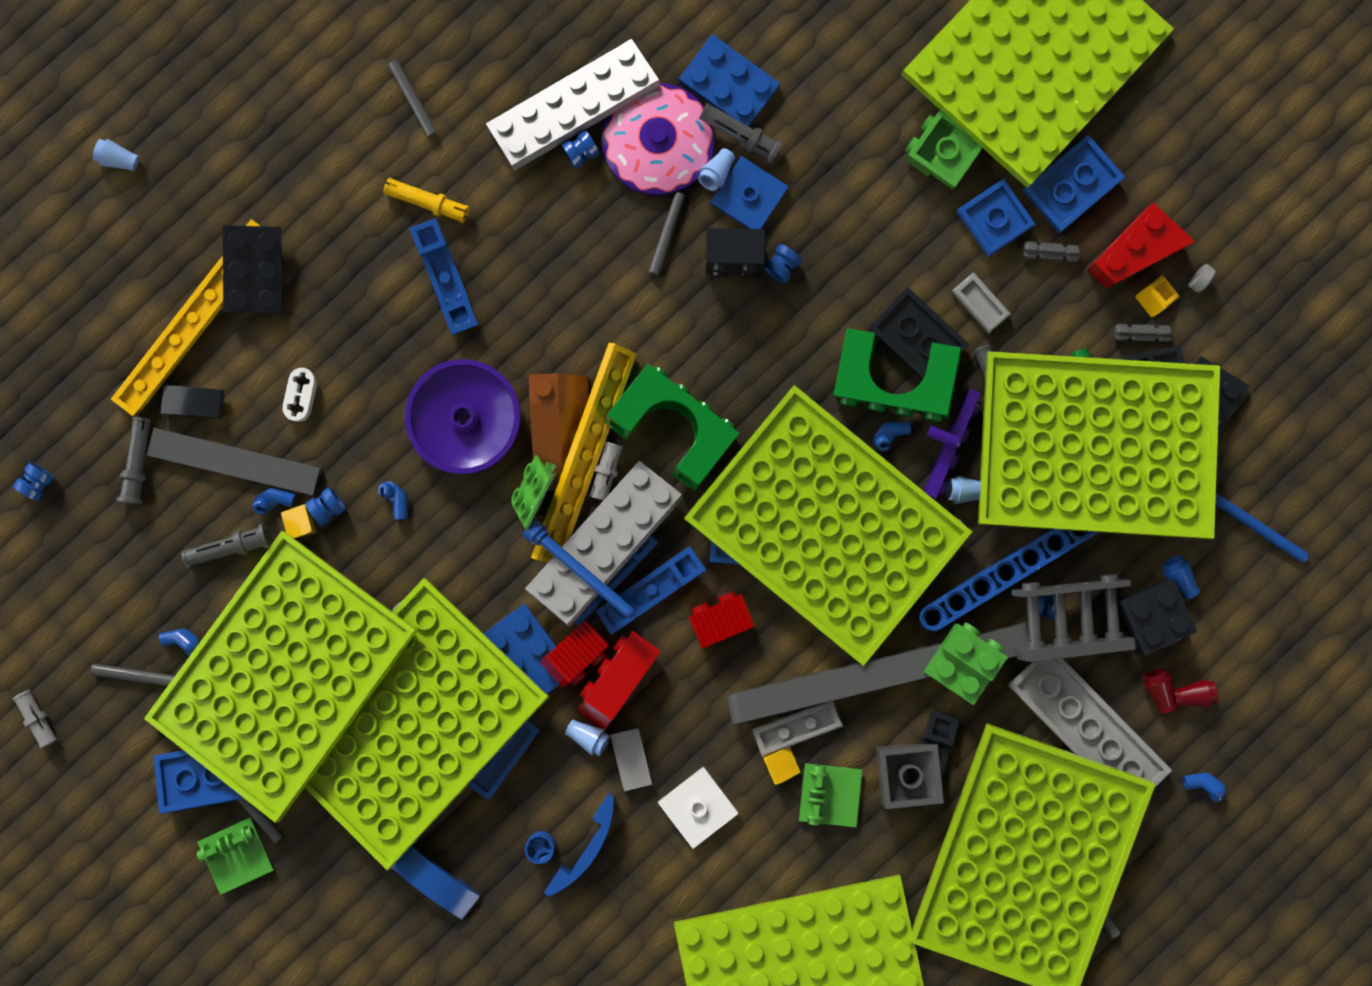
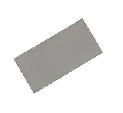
M974 272L951 291L955 298L988 334L1011 315Z
M639 727L611 734L624 791L652 785Z

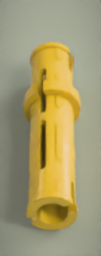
M393 178L387 179L389 185L385 184L384 195L432 211L433 215L438 217L443 215L461 223L466 221L464 216H468V205L449 200L446 195L441 193L435 195L396 181Z

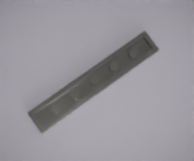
M157 428L153 429L147 456L313 496L316 494L322 470L319 467Z

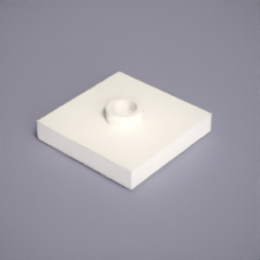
M704 766L658 801V804L692 849L739 814Z

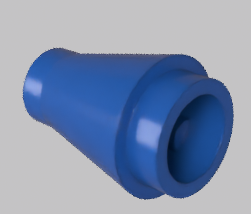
M1177 555L1163 563V575L1167 579H1174L1184 599H1190L1199 594L1200 590L1197 587L1188 559H1184L1183 555Z

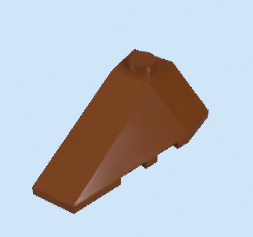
M569 374L529 375L533 459L537 455L544 466L546 462H550L557 467L555 470L557 474L551 486L549 485V491L556 490L588 402V376Z

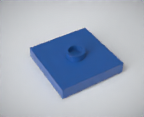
M741 156L726 178L723 187L718 190L710 202V205L747 229H762L789 186Z
M1002 179L956 211L987 258L1036 225L1005 179Z

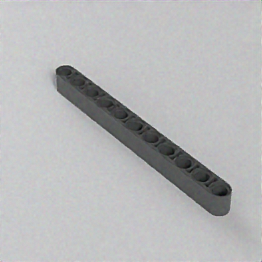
M1028 622L982 632L977 637L986 643L989 639L994 640L1005 648L1002 652L1008 658L1017 656L1016 648L1027 647V642L1030 641ZM943 642L871 659L864 666L860 663H854L725 695L732 724L746 722L930 677L924 673V670Z

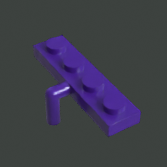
M969 389L965 392L949 432L932 425L926 436L943 443L923 490L932 499H936L937 495H943L948 484V480L945 479L948 469L953 470L959 458L956 450L961 443H965L971 428L967 427L970 417L975 418L981 407L982 402L978 401L981 393Z

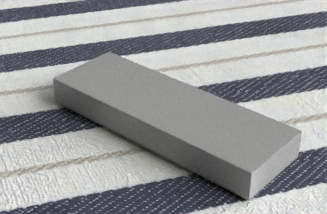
M828 701L752 728V731L763 757L843 726L834 702Z

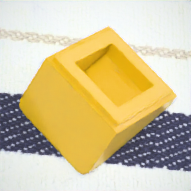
M1161 275L1135 297L1147 313L1154 317L1180 296L1166 278Z
M305 504L281 512L286 533L291 537L299 538L317 533L313 517Z
M790 746L763 757L775 786L801 773Z

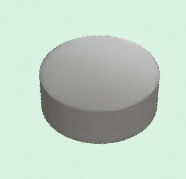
M1208 264L1203 265L1192 277L1188 286L1196 293L1201 292L1212 281L1216 270Z

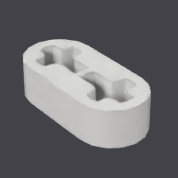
M297 368L289 376L283 402V413L292 421L302 422L310 416L317 387V378L312 371L306 368ZM303 374H306L305 376L310 380L309 385L304 384L302 393H299L301 386L296 383L297 378H302ZM298 397H301L299 405L304 407L303 412H298L297 416H294L295 414L290 410L291 405L295 406Z

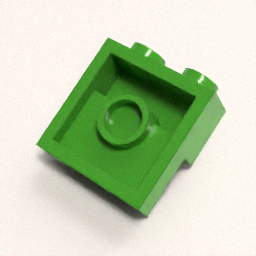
M940 109L935 117L931 114L928 116L921 127L925 132L920 139L914 137L905 149V152L908 153L905 161L925 175L929 176L931 174L951 189H954L983 147L975 142L966 131Z
M965 622L963 627L959 624L953 626L924 670V673L974 705L989 681H993L1008 657L1002 653L1005 649L1003 646L992 639H989L986 643L977 637L980 631Z

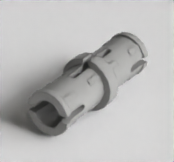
M605 442L600 464L595 468L597 474L589 497L604 501L609 495L613 478L617 477L618 472H616V468L623 449L622 446Z
M26 690L13 697V701H15L25 719L23 721L25 727L30 728L39 744V748H45L56 742L58 739L45 719L47 714L45 711L41 712L31 694V690Z

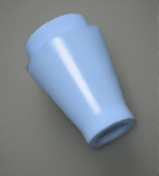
M99 139L93 151V161L98 162L99 166L127 169L134 172L139 161V155L131 153L109 139Z
M721 149L713 159L700 169L698 177L700 184L710 191H716L718 188L723 187L730 167L735 160L734 154L728 149Z
M957 475L954 478L948 479L946 487V498L948 501L958 504L979 500L980 481Z
M574 719L570 722L565 732V735L572 738L591 755L596 754L600 756L610 739V735L605 733V729L580 723Z

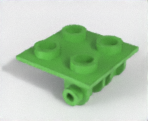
M535 455L532 463L526 466L524 479L520 487L516 488L512 495V506L525 529H528L534 515L538 513L543 499L546 497L545 493L549 491V485L551 486L557 474L555 471L557 467L554 464L546 462L544 466L537 455Z
M805 763L799 821L809 822L811 825H820L821 823L856 827L862 769Z
M251 817L197 842L200 847V851H197V857L200 862L206 861L220 895L274 870Z

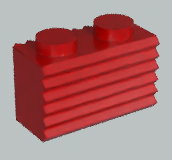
M734 591L718 597L720 603L709 607L706 602L692 608L693 615L688 617L701 648L710 646L755 626L742 594L736 596Z
M585 620L540 661V664L544 666L561 687L569 683L574 686L586 675L583 670L589 664L594 667L606 656L603 651L609 644Z

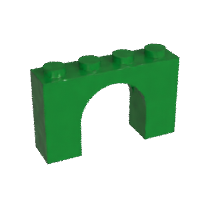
M847 328L834 390V397L836 400H840V405L856 407L857 403L868 405V410L875 412H884L885 408L896 410V415L903 417H913V413L925 415L924 419L927 421L939 423L942 421V418L949 419L962 354L961 347L932 343L927 371L920 385L905 394H890L877 387L872 379L871 369L877 343L876 334Z
M647 364L607 413L604 423L627 440L641 421L655 410L671 409L684 415L692 425L694 443L676 466L672 475L695 492L735 441L739 432L735 430L736 427L732 422L715 415L713 409L703 401L698 402L690 396L691 393L686 387L681 384L676 385L669 380L668 375L661 368L652 367L650 364Z

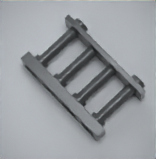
M1118 574L1101 575V581L1040 587L1038 582L1022 584L1023 589L1012 590V596L1026 597L1030 640L1027 642V647L1016 648L1017 659L1033 662L1135 650V638L1125 637L1123 632H1120L1117 587L1131 586L1130 580H1121ZM1105 589L1108 626L1105 638H1097V635H1094L1091 590ZM1079 592L1082 635L1079 636V641H1071V638H1068L1064 593ZM1053 594L1056 638L1053 639V644H1045V641L1041 640L1038 596Z

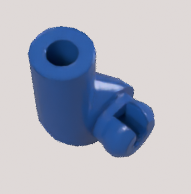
M910 421L882 424L873 438L875 448L879 451H887L895 436L910 435Z
M394 482L381 483L378 487V494L393 504V519H408L407 493Z
M269 488L254 499L252 507L255 513L261 515L278 504L292 508L296 501V494Z
M178 629L159 634V641L162 647L177 644L185 650L188 656L192 654L200 643L199 638L188 629Z
M1210 773L1185 775L1182 778L1185 790L1203 788L1208 792L1210 799L1215 802L1222 801L1225 797L1226 787L1224 783Z

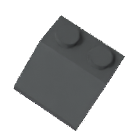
M901 744L875 747L881 805L885 809L944 803L938 744Z

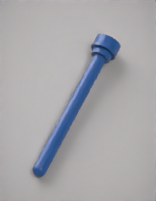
M1216 493L1215 506L1298 561H1308L1309 555L1307 552Z
M536 519L530 523L528 529L524 530L523 538L532 545H542L626 618H632L635 615V610L632 606L548 536L547 527L542 522Z

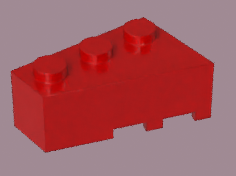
M1153 202L1089 266L1087 271L1108 289L1185 249L1195 241Z
M632 631L628 638L625 636L620 638L613 648L617 654L612 661L607 658L597 670V673L601 675L595 684L589 681L580 694L584 700L576 712L598 728H607L661 652L634 631Z

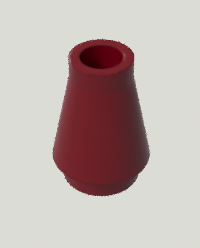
M1164 668L1146 673L1143 685L1157 705L1159 712L1165 714L1174 711L1177 707L1174 700L1171 674H1168Z
M1207 679L1178 689H1173L1176 706L1211 708L1212 704H1218V693L1214 681L1207 682Z

